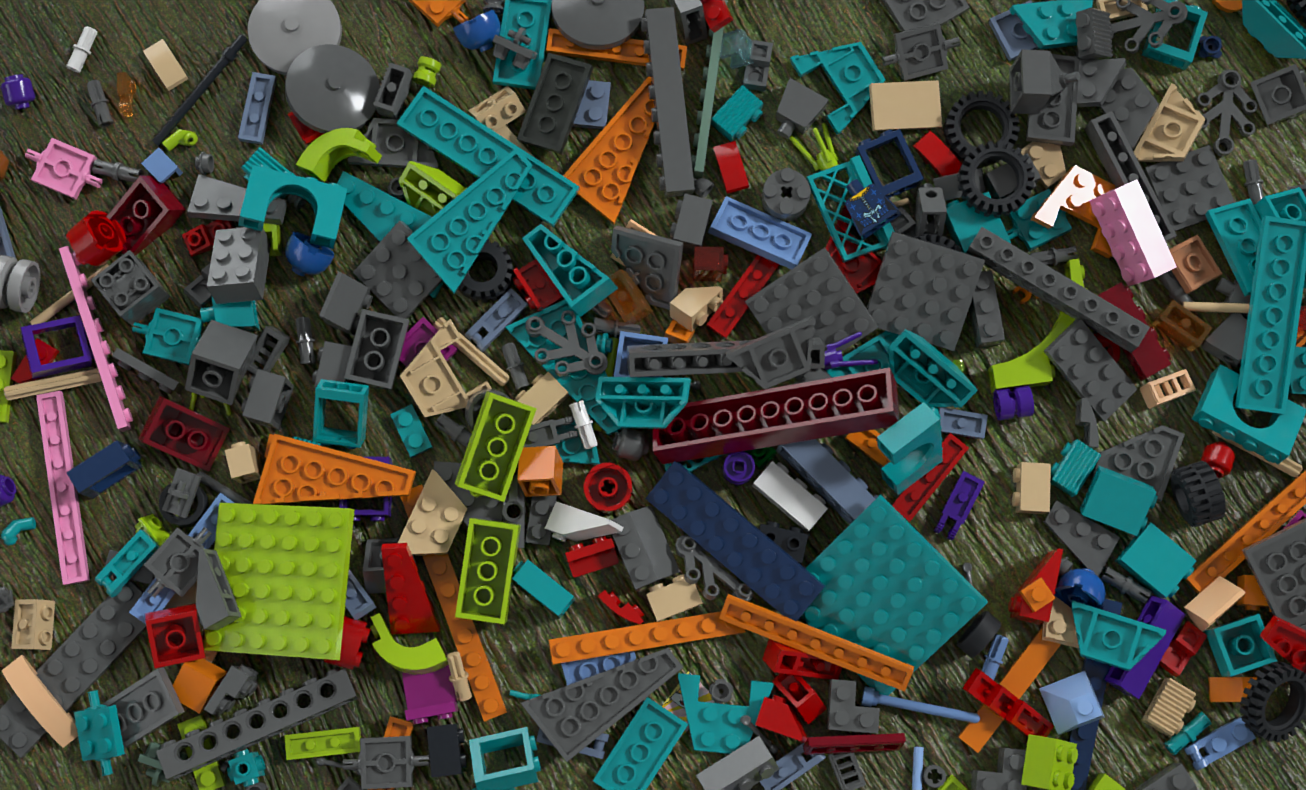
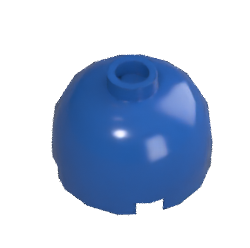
M491 10L476 16L470 21L459 24L453 30L456 38L465 48L470 50L480 49L481 52H484L494 47L492 42L495 35L499 36L501 25L495 10Z
M293 232L285 247L286 258L293 266L292 271L300 276H305V274L318 275L325 271L334 258V252L328 247L311 244L310 236Z
M1087 568L1073 569L1061 576L1055 589V596L1070 608H1072V601H1076L1101 609L1106 595L1102 580L1092 570Z

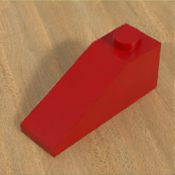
M772 639L768 640L763 655V661L775 673L838 680L842 670L841 666Z

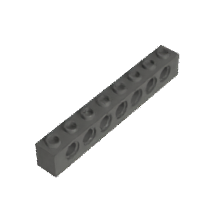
M981 227L966 251V254L984 259L985 266L1075 320L1082 319L1087 327L1130 353L1138 348L1150 328L1148 325L984 227Z
M813 337L811 369L825 368V344L820 337ZM752 340L627 346L629 376L644 377L743 372L739 366L727 358L725 352Z
M340 668L330 670L326 673L327 677L318 681L317 678H312L305 681L303 687L295 691L293 688L279 693V698L272 701L270 698L256 703V708L249 711L246 708L236 711L232 714L233 718L213 721L209 724L208 729L201 732L199 729L185 734V739L178 742L170 740L161 745L162 749L157 750L156 754L166 779L170 782L357 700V695L346 669L340 670ZM325 686H332L334 688V693L329 698L321 696V690ZM302 696H309L311 698V703L306 708L298 707V700ZM278 707H287L285 717H275L274 713ZM257 716L263 717V725L258 729L252 728L251 722L253 718ZM235 726L239 727V736L235 739H229V729ZM209 737H215V747L206 750L204 748L205 740ZM186 747H190L192 749V756L188 760H182L180 757L181 751Z

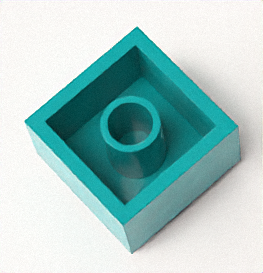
M1260 614L1249 615L1204 630L1222 677H1231L1277 661L1273 648L1260 636L1265 628Z

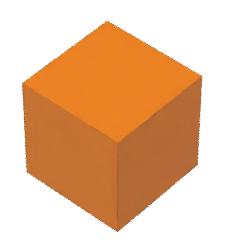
M556 446L523 447L519 458L517 481L525 496L561 495L563 461Z
M204 658L183 663L173 683V688L180 703L199 714L202 713L226 676L227 671Z

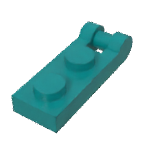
M140 529L95 577V581L100 586L106 588V593L111 598L117 596L121 592L122 587L160 546L144 530ZM113 573L117 576L114 581L110 579Z

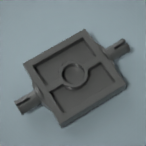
M938 22L893 34L896 47L895 54L883 56L882 61L884 62L882 63L884 67L897 63L900 67L901 78L904 81L948 69L947 49L959 47L960 39L956 37L945 40L940 23Z
M178 527L143 565L153 573L157 580L147 590L149 594L154 591L151 596L156 598L164 587L172 589L180 597L186 594L197 581L199 550L204 548L202 544L212 535L210 531L205 534L207 529L203 527L195 538L187 536Z
M412 736L360 738L361 751L358 759H343V764L353 763V765H344L343 769L359 770L361 789L413 787L412 773L414 767L429 766L430 761L420 762V760H429V755L414 756Z

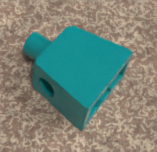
M212 297L213 306L200 309L203 323L214 320L243 331L260 330L255 301L216 304Z

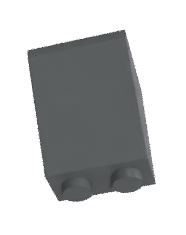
M211 320L192 352L185 390L232 405L254 354L258 335Z

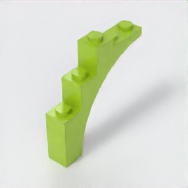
M1079 259L1069 260L1064 265L1065 276L1084 287L1085 270L1083 265H1080ZM1060 311L1051 331L1038 346L1016 359L992 365L988 369L991 392L993 393L994 390L1005 388L1013 390L1015 387L1027 385L1029 387H1037L1050 384L1055 377V369L1053 364H1050L1051 360L1043 351L1075 319Z

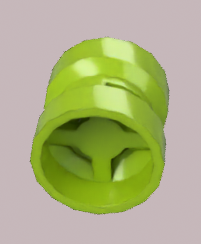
M421 56L417 63L419 68L414 72L412 80L421 86L433 88L437 81L435 76L440 72L442 65L432 58Z

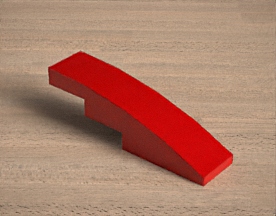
M975 668L962 688L1027 737L1029 734L1047 737L1054 727L1051 722L1027 703L1018 699L1005 687L996 683L977 668Z

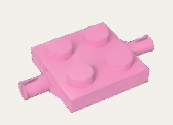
M51 138L47 148L41 154L31 149H28V153H25V158L37 162L36 170L31 178L33 182L77 200L86 183L96 188H100V184H102V179L91 175V169L97 158L90 153Z

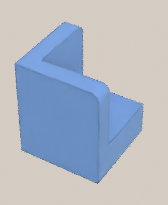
M157 148L141 163L160 183L165 182L174 172L179 176L183 174L178 166L160 148Z

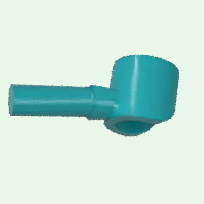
M511 690L509 694L524 700L541 696V694H528Z

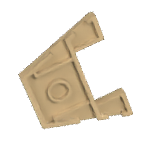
M451 319L444 323L399 375L424 417L466 408L467 402L474 393L483 389H492L488 381H485L465 393L440 352L462 338Z

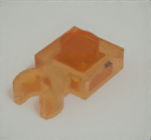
M127 72L117 73V93L120 98L119 112L123 113V117L133 116L132 102L133 94H136V83Z

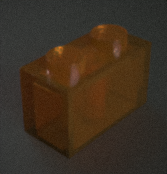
M620 269L609 277L618 287L609 297L625 323L636 324L653 312L638 285L634 283L626 271Z
M1175 300L1166 304L1152 323V325L1190 352L1202 344L1212 329L1210 325Z

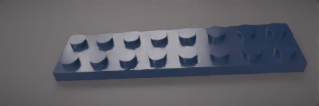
M673 462L645 498L779 613L792 620L798 621L826 587V585L679 462Z

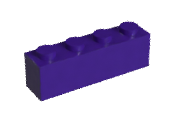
M1150 596L1137 621L1167 630L1165 636L1130 671L1111 666L1104 680L1123 694L1140 699L1186 614L1168 600Z

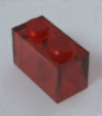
M695 247L693 281H721L722 275L727 274L728 254H724V247Z

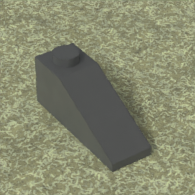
M203 548L199 550L196 609L199 614L198 620L204 629L219 630L242 616L217 551Z

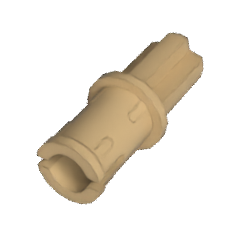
M449 653L447 655L451 672L449 680L453 683L456 700H460V702L469 700L472 697L467 679L469 674L464 671L460 653Z

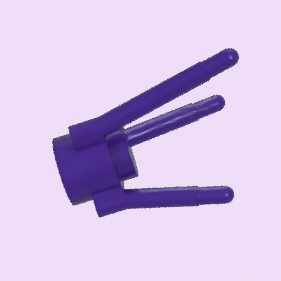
M857 332L836 343L827 345V350L825 351V370L846 366L878 364V360L843 361L841 350L836 351V348L862 336L861 332Z

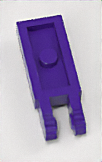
M965 471L961 472L940 513L942 515L934 528V532L939 534L947 518H950L955 523L949 530L947 539L951 541L954 539L984 485L983 480Z

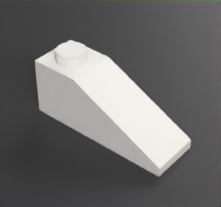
M559 502L555 503L545 526V529L553 532V538L562 542H566V539L577 542L619 533L624 528L609 519Z

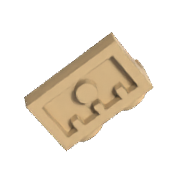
M508 86L468 110L474 119L494 132L525 113V109L516 93Z
M38 599L15 600L11 649L51 650L55 601Z

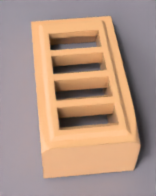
M1187 369L1148 382L1140 387V392L1149 409L1196 391ZM1179 377L1184 387V390L1181 389L1176 378ZM1168 381H1170V383H1171V385H1172V387H1173L1175 393H1173L1172 388H1171V386H1170V384H1169ZM1159 385L1162 386V388H1163L1164 393H1165L1166 396H1164V394H1163V392H1162V390H1161V388H1160Z

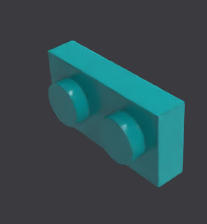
M412 404L390 414L411 458L433 448Z

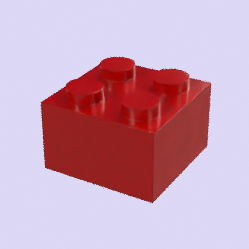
M196 603L145 613L154 668L205 658Z

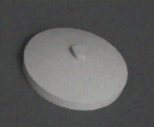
M259 0L253 8L248 22V38L255 55L267 68L283 75H287L292 62L305 50L318 45H340L342 37L341 20L331 0Z

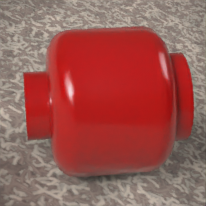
M1215 442L1205 446L1201 461L1208 463L1218 479H1221L1230 474L1235 453L1226 443Z

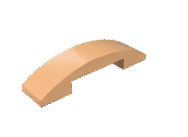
M23 655L1 670L26 708L59 745L64 748L78 737L75 719L70 713H66L37 677L38 673Z

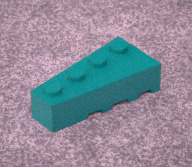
M542 224L522 238L567 303L580 317L618 289L607 275L580 256Z

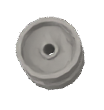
M0 255L1 309L10 307L11 310L21 313H27L31 310L37 299L41 277L38 263L25 259L18 261L14 257Z

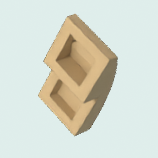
M163 39L143 51L168 91L189 79Z

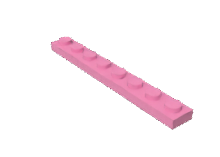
M69 246L59 248L117 428L122 432L130 430V422H133V418L129 408L125 409L122 400L126 399L122 386H117L115 377L118 376L115 364H110L108 355L111 354L107 341L102 340L100 332L104 331L99 318L95 319L93 310L96 309L93 297L87 294L86 288L89 287L85 274H81L78 267L82 264L78 262L76 253Z
M55 391L36 395L62 582L63 585H71L90 581L78 493L66 473L73 469L74 466L63 392Z

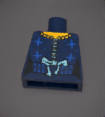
M855 179L846 186L852 197L845 204L863 240L901 215L898 208L873 183L864 188L859 180Z

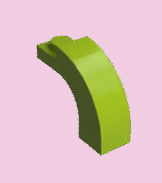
M339 128L315 139L302 153L296 166L306 175L325 182L335 165L347 157L358 156L378 164L382 155L375 149L376 145L369 141L359 130Z
M380 613L371 617L374 625L370 626L376 639L381 638L372 643L378 654L393 668L409 674H427L449 665L437 638L418 647H404L394 641Z

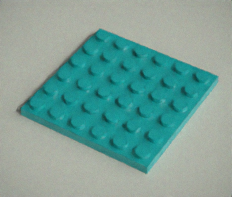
M880 494L805 568L826 587L801 618L809 626L912 665L915 671L977 614L988 601ZM858 674L870 687L875 688V691H879V694L889 696L896 689Z

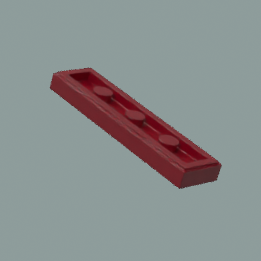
M905 733L808 737L803 745V750L806 755L899 751L906 742Z

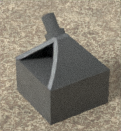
M1022 49L1009 69L1011 113H1041L1066 87L1070 86V83L1080 81L1079 72L1062 73L1050 51Z

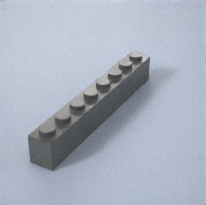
M674 7L646 9L644 18H641V30L646 32L647 40H643L644 54L649 56V63H646V75L651 77L652 85L648 86L649 99L654 100V108H651L652 122H656L657 131H653L654 144L659 145V154H656L657 168H661L662 176L659 177V189L664 191L665 198L684 196V194L693 195L695 187Z

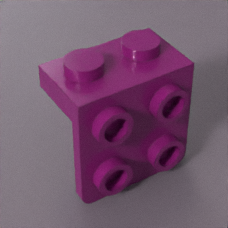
M449 665L427 674L403 672L402 678L408 709L405 710L406 721L413 720V725L428 722V717L437 715L438 720L452 718V713L458 712L454 686L449 680V676H451Z

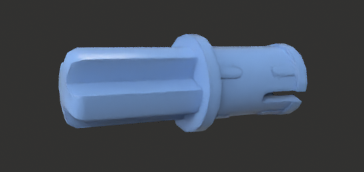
M999 634L994 636L988 655H984L986 660L981 670L993 680L999 665L1003 664L1001 660L1009 641L1008 638Z

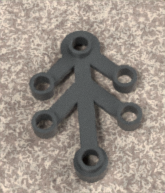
M1116 0L1117 7L1120 10H1126L1137 16V18L1111 24V40L1114 38L1115 33L1140 27L1133 38H1129L1125 42L1126 51L1134 54L1139 51L1141 42L1152 26L1163 21L1158 31L1151 33L1148 37L1150 46L1158 48L1163 44V39L1171 27L1182 23L1186 19L1188 14L1187 7L1180 1L1167 3L1164 0H1141L1143 4H1151L1161 10L1152 14L1131 2V0H1127L1128 3L1124 6L1120 5L1122 0ZM1174 9H1178L1179 13L1177 15H1172L1171 11ZM1154 37L1160 38V41L1157 43L1151 42ZM1130 43H1136V47L1134 49H1129L1128 45Z
M1230 69L1223 71L1218 76L1217 85L1206 93L1199 94L1195 100L1199 108H1206L1211 103V99L1223 92L1222 101L1202 115L1205 118V123L1201 130H1204L1211 120L1221 114L1219 137L1213 144L1214 153L1220 157L1229 155L1234 149V142L1229 137L1231 117L1240 126L1239 133L1243 137L1251 136L1256 129L1255 125L1248 121L1242 112L1245 115L1253 114L1258 108L1257 102L1250 99L1240 87V74ZM1225 79H1230L1232 85L1227 84ZM1233 94L1242 103V112L1233 103ZM1201 97L1207 100L1206 104L1200 101ZM1246 104H1250L1253 110H1248ZM1244 126H1248L1251 131L1246 132ZM1219 145H1223L1225 151H1221Z
M567 310L561 315V322L565 326L568 340L546 327L543 319L533 316L526 321V332L529 336H543L561 347L560 349L550 351L544 348L538 349L535 352V361L538 364L543 365L548 361L572 356L582 360L570 364L566 361L557 362L555 373L559 377H565L569 373L584 370L592 375H599L607 369V357L597 349L595 340L596 328L594 324H583L581 334L586 338L588 352L580 348L574 324L576 320L574 312ZM571 316L573 319L568 322L564 320V317ZM533 322L539 323V327L533 328L531 327V324ZM586 328H591L593 332L587 334L584 332V330ZM541 353L547 356L543 360L538 358V355ZM593 359H598L600 361V364L593 365L591 361ZM565 366L567 370L560 372L558 367Z
M682 535L677 539L675 544L676 551L680 557L684 558L686 573L684 579L689 584H696L701 574L695 568L694 559L697 560L702 566L705 587L703 595L706 599L714 600L719 594V587L714 584L713 575H715L733 590L732 596L748 602L751 601L754 595L753 590L745 583L740 584L721 567L725 566L715 557L705 555L703 552L706 550L689 535ZM689 574H694L696 578H691ZM708 589L713 590L715 594L709 593Z

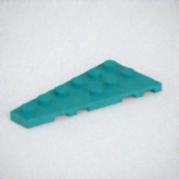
M517 147L407 238V241L453 294L457 291L532 169V164Z
M345 171L342 172L337 183L343 188H347L344 204L380 242L399 221H403L415 232L432 218V216ZM443 281L430 294L433 298L437 297L444 283Z
M566 300L505 327L535 359V352L540 348L550 351L560 349L561 347L543 336H529L526 332V321L533 316L543 319L546 327L568 340L565 326L561 322V315L564 311L570 310L576 316L574 324L579 346L588 352L586 338L581 334L583 323L579 315L570 307ZM571 316L564 317V320L568 322L573 319ZM533 322L531 327L537 328L539 323ZM543 353L538 355V358L541 360L547 357ZM575 356L548 361L546 364L541 365L568 391V394L575 402L584 400L587 414L608 436L623 429L616 425L595 400L598 378L608 377L605 371L599 375H592L584 370L569 373L565 377H559L555 373L556 363L566 361L570 364L582 361ZM593 359L591 363L593 365H599L600 361L598 359ZM565 366L558 367V370L560 372H565L567 368Z

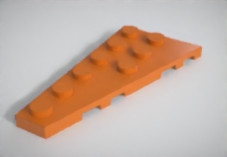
M648 77L563 175L580 187L576 195L613 225H615L655 125V122H652L651 108H654V100L649 99L648 86L652 85L651 77Z
M274 434L253 504L265 505L409 496L416 471Z

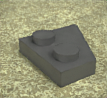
M1125 58L1079 60L1078 107L1103 105L1108 92L1117 81L1118 74L1126 66Z

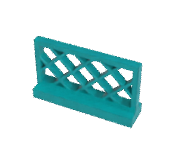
M860 155L851 158L848 162L806 177L843 263L882 248L887 249L892 231L894 232L891 223H888L873 234L876 235L879 243L872 246L863 242L862 238L858 240L849 236L850 228L855 226L852 218L849 219L838 214L842 204L846 206L844 198L848 191L846 186L850 182L858 179L864 188L872 184ZM846 169L849 176L847 184L835 179L837 172ZM821 178L830 182L826 192L818 189L814 181ZM832 183L845 189L842 198L829 193ZM826 198L839 203L836 212L826 209L824 204ZM836 219L849 224L845 234L835 229L834 223ZM845 240L858 245L856 252L847 255L843 246Z

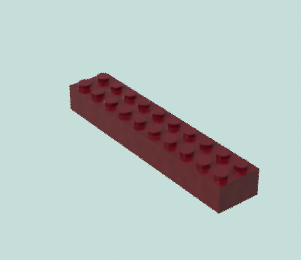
M884 368L689 402L665 429H653V452L661 464H668L674 461L680 462L891 427L900 420L897 383L891 369Z

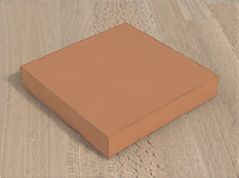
M1198 234L1169 249L1177 266L1171 271L1186 294L1222 275V272Z

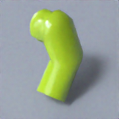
M179 129L162 143L171 151L178 144L185 146L195 145L198 137L192 131Z

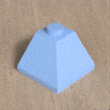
M1086 671L1039 688L1058 735L1105 718Z

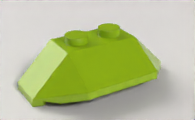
M413 161L408 162L398 180L400 187L403 189L407 204L432 217L467 189L441 170Z

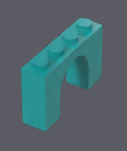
M252 165L238 226L262 231L271 202L282 195H297L307 200L315 213V223L310 243L333 249L347 188H343L336 183L327 184L319 182L313 177L304 178L296 176L289 171L280 172L272 170L265 165Z
M1220 364L1211 373L1192 420L1198 422L1204 428L1219 433L1223 438L1242 445L1244 449L1263 456L1267 461L1280 464L1290 455L1305 417L1306 408L1287 400L1286 414L1273 413L1267 428H1254L1245 424L1237 416L1233 407V397L1238 387L1240 374Z
M925 402L877 437L878 448L890 460L888 464L881 468L882 479L897 495L943 461L941 416L934 407L929 408Z

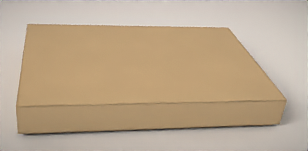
M939 80L871 83L869 85L872 131L942 127Z

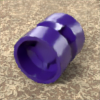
M1028 385L1015 387L1013 391H1010L1008 388L994 390L993 405L999 421L1013 419L1014 415H1017L1018 418L1033 416L1034 400Z
M747 452L730 453L723 464V477L731 485H744L754 474L755 462Z

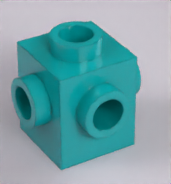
M248 749L235 753V759L228 761L227 773L230 780L234 781L235 785L243 784L244 788L259 783L258 778L265 775L264 770L266 769L263 757L258 752L249 753ZM242 764H246L248 767L246 773H243Z

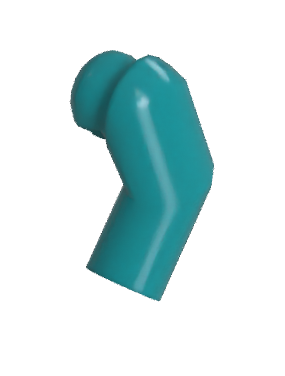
M35 518L11 521L1 533V539L4 540V544L8 546L14 545L17 541L16 535L20 531L35 529Z

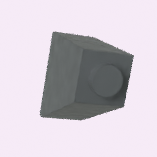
M668 0L670 7H674L675 19L686 46L708 38L703 5L700 0Z

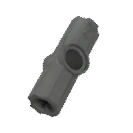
M514 475L505 502H503V522L521 525L518 548H525V494L517 481L518 475ZM513 504L518 505L521 511L517 518H511L508 514V508Z

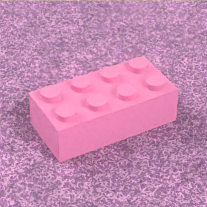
M1134 180L1089 200L1092 211L1102 228V234L1107 239L1112 256L1116 259L1122 278L1126 281L1127 286L1156 278L1177 267L1138 180Z

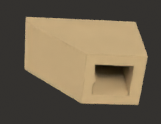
M720 286L685 288L670 302V317L692 332L698 326H702L706 322L707 317L714 311L716 312L723 303V288Z

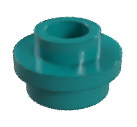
M608 333L598 335L596 339L598 351L606 357L608 352H612L613 339L609 338Z

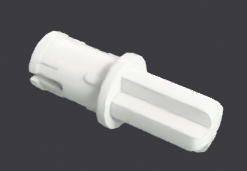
M88 26L83 29L77 45H73V53L66 65L68 69L77 73L81 72L87 56L91 55L90 48L97 35L95 29Z
M584 400L570 404L569 407L576 423L574 427L578 429L584 448L590 449L597 446L598 443L591 425L593 421L589 420Z

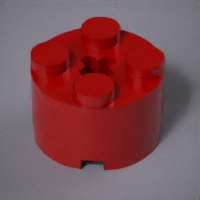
M91 211L66 234L67 240L76 253V259L83 265L102 266L124 248L123 244L126 243V236L121 225L115 219L113 221L106 217L108 214L103 211Z
M613 463L598 464L590 470L585 478V498L588 504L599 513H617L623 510L631 500V477L619 465ZM609 483L610 486L615 487L612 489L611 494H608L606 491L602 492L605 488L604 484Z
M344 616L340 660L324 659V662L353 670L354 667L359 668L364 653L359 651L361 643L367 642L371 628L366 627L367 622Z

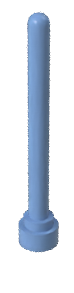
M864 686L861 706L871 707L872 705L881 704L971 723H978L980 721V716L976 713L882 695L872 687Z

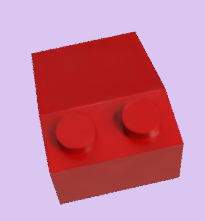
M1058 548L1048 552L1017 590L1014 597L1010 598L1008 604V611L1011 612L1010 618L1034 624L1049 622L1053 600L1036 612H1032L1019 591L1038 578H1042L1054 595L1063 549Z

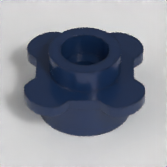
M1217 36L1200 37L1198 42L1200 44L1199 56L1203 59L1206 57L1220 58L1222 55L1220 51L1222 47L1221 39Z

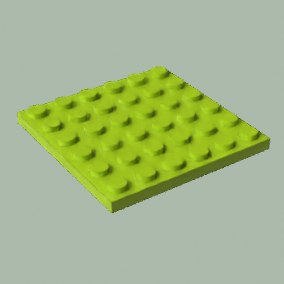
M219 503L214 550L217 551L242 617L219 630L205 629L204 650L340 660L355 509Z

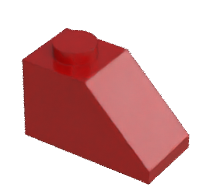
M780 673L772 680L776 688L807 724L811 723L827 709L817 693L801 676Z
M773 695L772 699L764 697L755 725L805 743L808 738L794 708L786 704L787 699Z

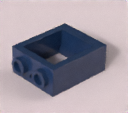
M892 129L881 133L880 137L875 140L869 138L858 144L855 156L860 155L872 183L888 199L921 185L924 178L900 129L892 131ZM895 141L911 174L882 186L867 152Z
M116 440L66 473L78 493L95 498L143 466L139 462L141 456L135 447L131 448L128 443L124 444Z

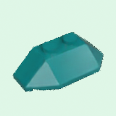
M1242 0L1243 25L1251 36L1257 38L1264 45L1267 52L1273 54L1276 58L1306 59V29L1276 0Z
M905 329L889 346V366L896 382L921 403L925 402L928 407L954 406L955 408H961L978 391L953 362L923 337Z
M599 377L595 400L619 428L665 429L688 403L691 379Z

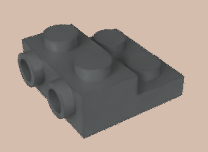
M1296 64L1250 82L1267 126L1306 113V87L1304 84L1306 82V74L1303 68L1298 70Z
M241 664L240 667L231 666L204 710L211 714L228 713L236 702L233 698H246L247 695L250 697L258 686L255 682L258 679L257 675L259 672L248 665L244 666Z

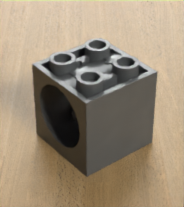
M130 250L91 279L118 315L132 326H134V322L138 323L171 297L146 265Z

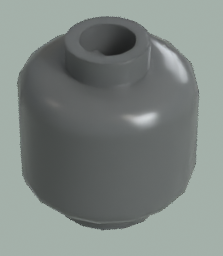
M623 428L620 432L615 433L612 450L616 452L619 458L638 461L642 455H647L650 443L646 441L644 432Z

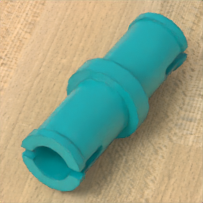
M1200 712L1187 725L1183 724L1180 732L1164 743L1167 750L1175 756L1189 742L1193 743L1196 741V736L1212 724L1210 719L1203 712Z

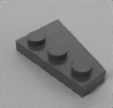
M1057 500L1054 501L1050 512L1047 513L1043 521L1059 541L1065 544L1074 554L1078 562L1082 563L1085 568L1092 570L1097 576L1100 575L1120 538Z

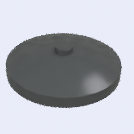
M552 0V16L559 32L573 44L593 50L610 49L625 43L638 31L641 26V18L644 17V0Z
M318 45L305 50L292 62L285 80L286 100L293 114L307 127L323 134L339 128L358 130L369 122L376 111L373 102L376 101L375 98L377 93H379V80L370 63L357 52L340 45Z

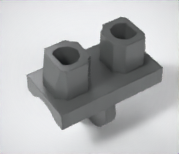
M520 27L518 32L509 30L508 36L513 38L514 41L502 36H494L493 42L496 44L493 56L506 61L509 51H515L517 54L512 64L525 70L531 59H536L538 53L521 46V43L529 46L532 40L525 36L526 29Z
M177 468L162 510L187 518L202 476Z

